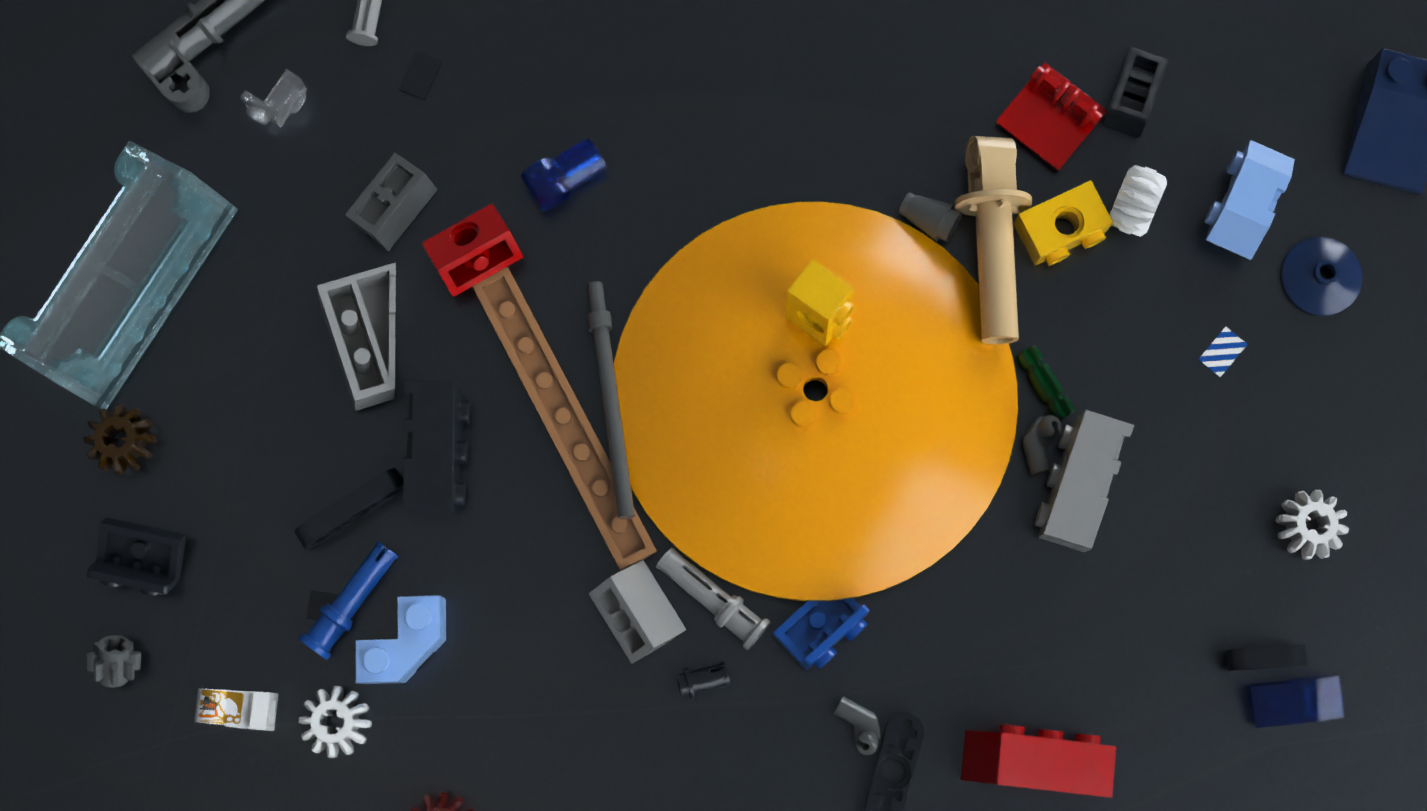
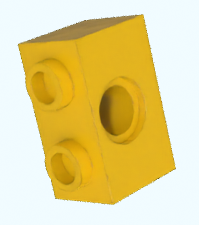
M1092 180L1019 213L1013 224L1034 266L1044 261L1050 266L1070 256L1068 250L1080 244L1083 245L1084 249H1087L1105 240L1106 236L1104 233L1107 232L1113 221ZM1058 219L1068 220L1073 225L1074 233L1069 235L1060 233L1055 226V221Z
M812 259L787 290L786 319L826 347L833 336L840 339L853 321L849 316L855 307L852 304L854 288Z

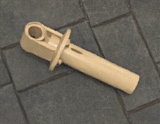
M971 136L965 152L969 193L955 199V210L965 215L976 216L982 342L986 344H1008L1019 340L1012 214H1017L1031 207L1032 196L1027 192L1017 190V149L1012 138Z

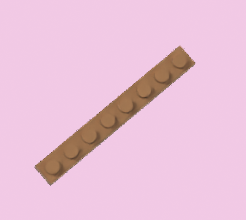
M508 266L472 286L620 571L657 553L635 508V517L630 519L618 518L611 462Z

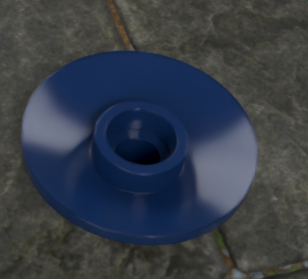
M1313 237L1298 243L1286 255L1281 268V283L1286 296L1297 308L1311 315L1330 316L1345 310L1355 301L1362 286V270L1357 257L1345 244L1328 237ZM1321 267H1327L1331 270V279H1324L1320 275Z

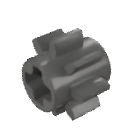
M106 636L99 642L94 643L93 652L87 653V671L94 672V681H98L103 686L112 688L123 686L129 680L133 681L134 670L140 669L141 652L133 651L134 642L129 641L123 636Z

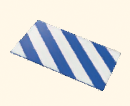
M1225 327L1198 360L1221 377L1248 344Z

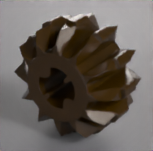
M121 404L115 406L113 415L105 408L100 409L99 415L102 421L100 423L93 420L87 422L88 426L95 430L94 435H87L83 438L84 443L93 446L87 453L88 458L93 461L99 460L98 468L105 472L113 467L116 474L124 475L127 465L135 471L140 470L141 464L138 457L142 456L146 459H151L153 454L145 449V446L157 442L156 436L147 434L152 428L153 423L149 419H141L142 412L140 410L132 408L127 412L126 407ZM122 432L127 435V438H121L125 443L118 447L114 445V442L119 441L115 437L118 433Z

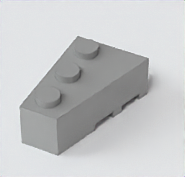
M1085 410L1072 422L1071 426L1064 425L1058 443V448L1064 449L1060 464L1053 463L1046 484L1047 487L1052 488L1048 503H1041L1035 520V526L1041 527L1038 538L1084 553L1092 549L1109 500L1107 495L1113 474H1118L1122 463L1118 460L1125 436L1131 437L1134 428L1133 424Z

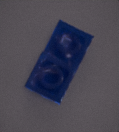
M1339 674L1296 678L1295 681L1256 683L1251 685L1256 728L1311 723L1343 718L1345 716Z

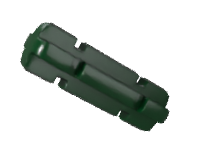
M1035 345L1027 347L1017 355V360L1023 370L1027 369L1029 371L1027 376L1043 403L1048 402L1049 408L1047 409L1050 414L1061 421L1075 411L1074 406L1068 396L1064 397L1062 395L1064 390L1048 363L1043 364L1042 359L1044 357L1038 347Z

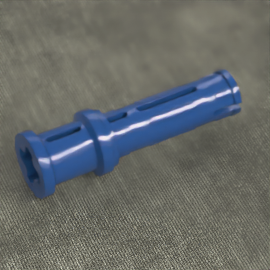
M377 541L375 547L331 605L327 603L319 610L321 612L320 617L308 633L301 634L298 640L328 660L331 657V648L343 632H349L353 627L351 626L353 621L350 619L399 556Z

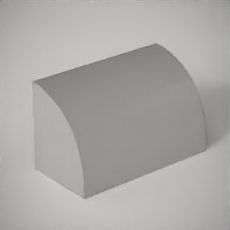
M644 560L612 575L589 593V596L631 664L657 650L687 630Z

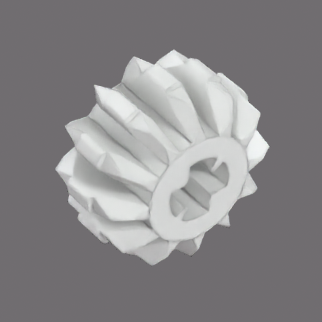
M1137 165L1131 167L1127 171L1110 212V217L1113 221L1112 226L1119 228V231L1129 235L1134 234L1141 237L1147 233L1166 188V176L1156 173V170L1146 166L1145 168Z
M1321 490L1312 491L1310 496L1305 491L1295 493V502L1286 500L1282 503V507L1287 514L1277 516L1275 521L1286 526V530L1279 532L1277 537L1280 540L1290 537L1292 540L1287 547L1288 552L1294 553L1301 548L1303 559H1312L1315 553L1320 559L1329 557V548L1337 550L1343 546L1342 541L1337 535L1347 534L1349 528L1339 524L1338 521L1346 517L1347 512L1345 510L1337 512L1333 510L1337 504V498L1332 496L1323 502ZM1316 519L1319 528L1308 530L1306 522Z
M334 686L331 698L325 689L317 691L320 705L311 700L305 701L304 706L313 713L311 717H299L300 724H311V729L305 731L301 737L304 741L317 737L312 746L314 753H320L327 745V755L329 758L337 757L339 746L346 755H351L354 753V747L350 739L360 744L366 742L367 738L358 732V728H369L372 726V721L366 719L359 720V715L367 712L369 706L363 703L353 707L359 695L356 691H350L343 699V688L341 686ZM337 710V717L344 718L343 727H336L338 731L336 734H334L332 726H327V718L334 717L333 711Z

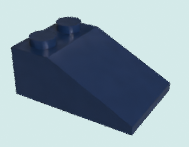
M1382 48L1368 63L1342 172L1343 175L1416 194L1423 192L1427 181L1426 59Z

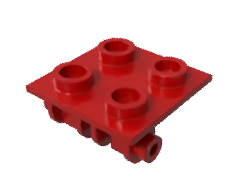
M1044 63L1035 70L1030 77V81L995 123L1059 171L1106 114L1107 110L1047 63Z

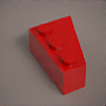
M1000 724L999 732L965 730L961 780L1112 798L1116 746L1100 745L1101 736L1075 734V741L1063 740V732L1038 729L1037 737L1025 735V727Z

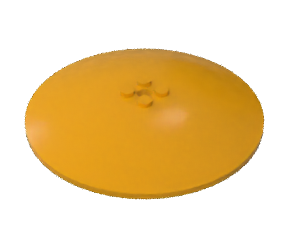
M794 202L772 205L746 212L702 233L680 249L646 286L629 315L614 359L631 489L645 513L658 530L681 553L701 568L728 583L774 598L796 601H836L857 598L888 589L909 580L931 567L949 553L971 531L988 508L1008 466L1016 435L1018 391L1013 356L1009 343L986 344L982 342L979 284L946 249L924 233L900 220L853 205L830 202ZM812 259L854 288L852 304L855 307L849 316L853 321L840 339L833 336L826 347L786 319L787 290ZM814 380L822 382L827 388L825 398L820 401L809 400L803 392V388L808 382Z

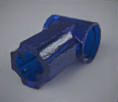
M586 138L553 159L547 157L535 162L524 170L521 174V179L541 210L547 211L564 202L572 194L573 189L603 172L607 167L594 143L589 138Z

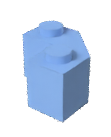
M1252 140L1249 141L1243 153L1237 150L1226 171L1232 175L1229 189L1221 203L1213 202L1204 223L1210 225L1206 240L1251 260L1270 228L1275 216L1273 211L1281 193L1286 191L1292 177L1295 159Z
M440 595L398 597V639L356 640V683H406L424 661L446 641V599Z

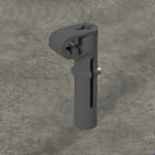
M199 0L194 5L190 1L186 4L185 13L142 46L132 57L172 104L181 111L188 113L196 112L202 109L208 102L210 90L206 80L190 61L212 43L220 44L224 40L221 36L265 0ZM177 73L187 83L189 90L183 93V90L170 77Z

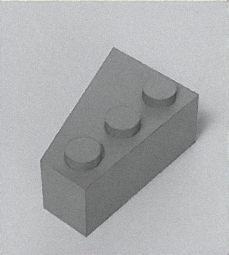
M396 262L317 285L318 301L355 411L393 400L395 397Z

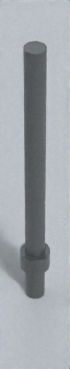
M595 281L586 285L590 313L587 314L588 330L594 337L618 518L630 519L635 517L609 334V331L613 329L611 312L606 311L602 282Z

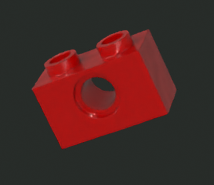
M493 203L422 242L453 297L523 258L510 230Z

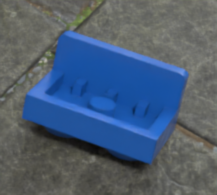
M854 598L836 601H807L776 629L772 635L805 671L814 664L820 670L838 653L833 648L834 645L844 636L849 641L853 640L868 625L863 619L870 610L865 605L860 606Z

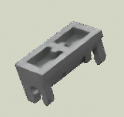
M394 153L345 216L362 233L371 236L382 248L389 252L438 189L423 171L397 153Z

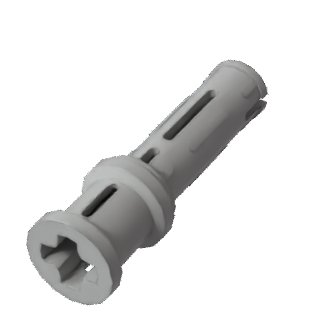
M671 547L657 563L656 568L665 573L715 615L714 620L718 627L725 626L741 639L746 650H749L770 625V620L767 618L762 620L743 604L744 599L740 595L736 596L734 594L731 597L679 554L674 547Z

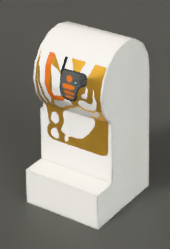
M198 688L194 722L274 731L279 693Z

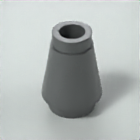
M911 192L906 195L899 209V214L905 216L906 219L935 241L942 239L948 242L956 232L962 217V213L955 210V205L915 195Z

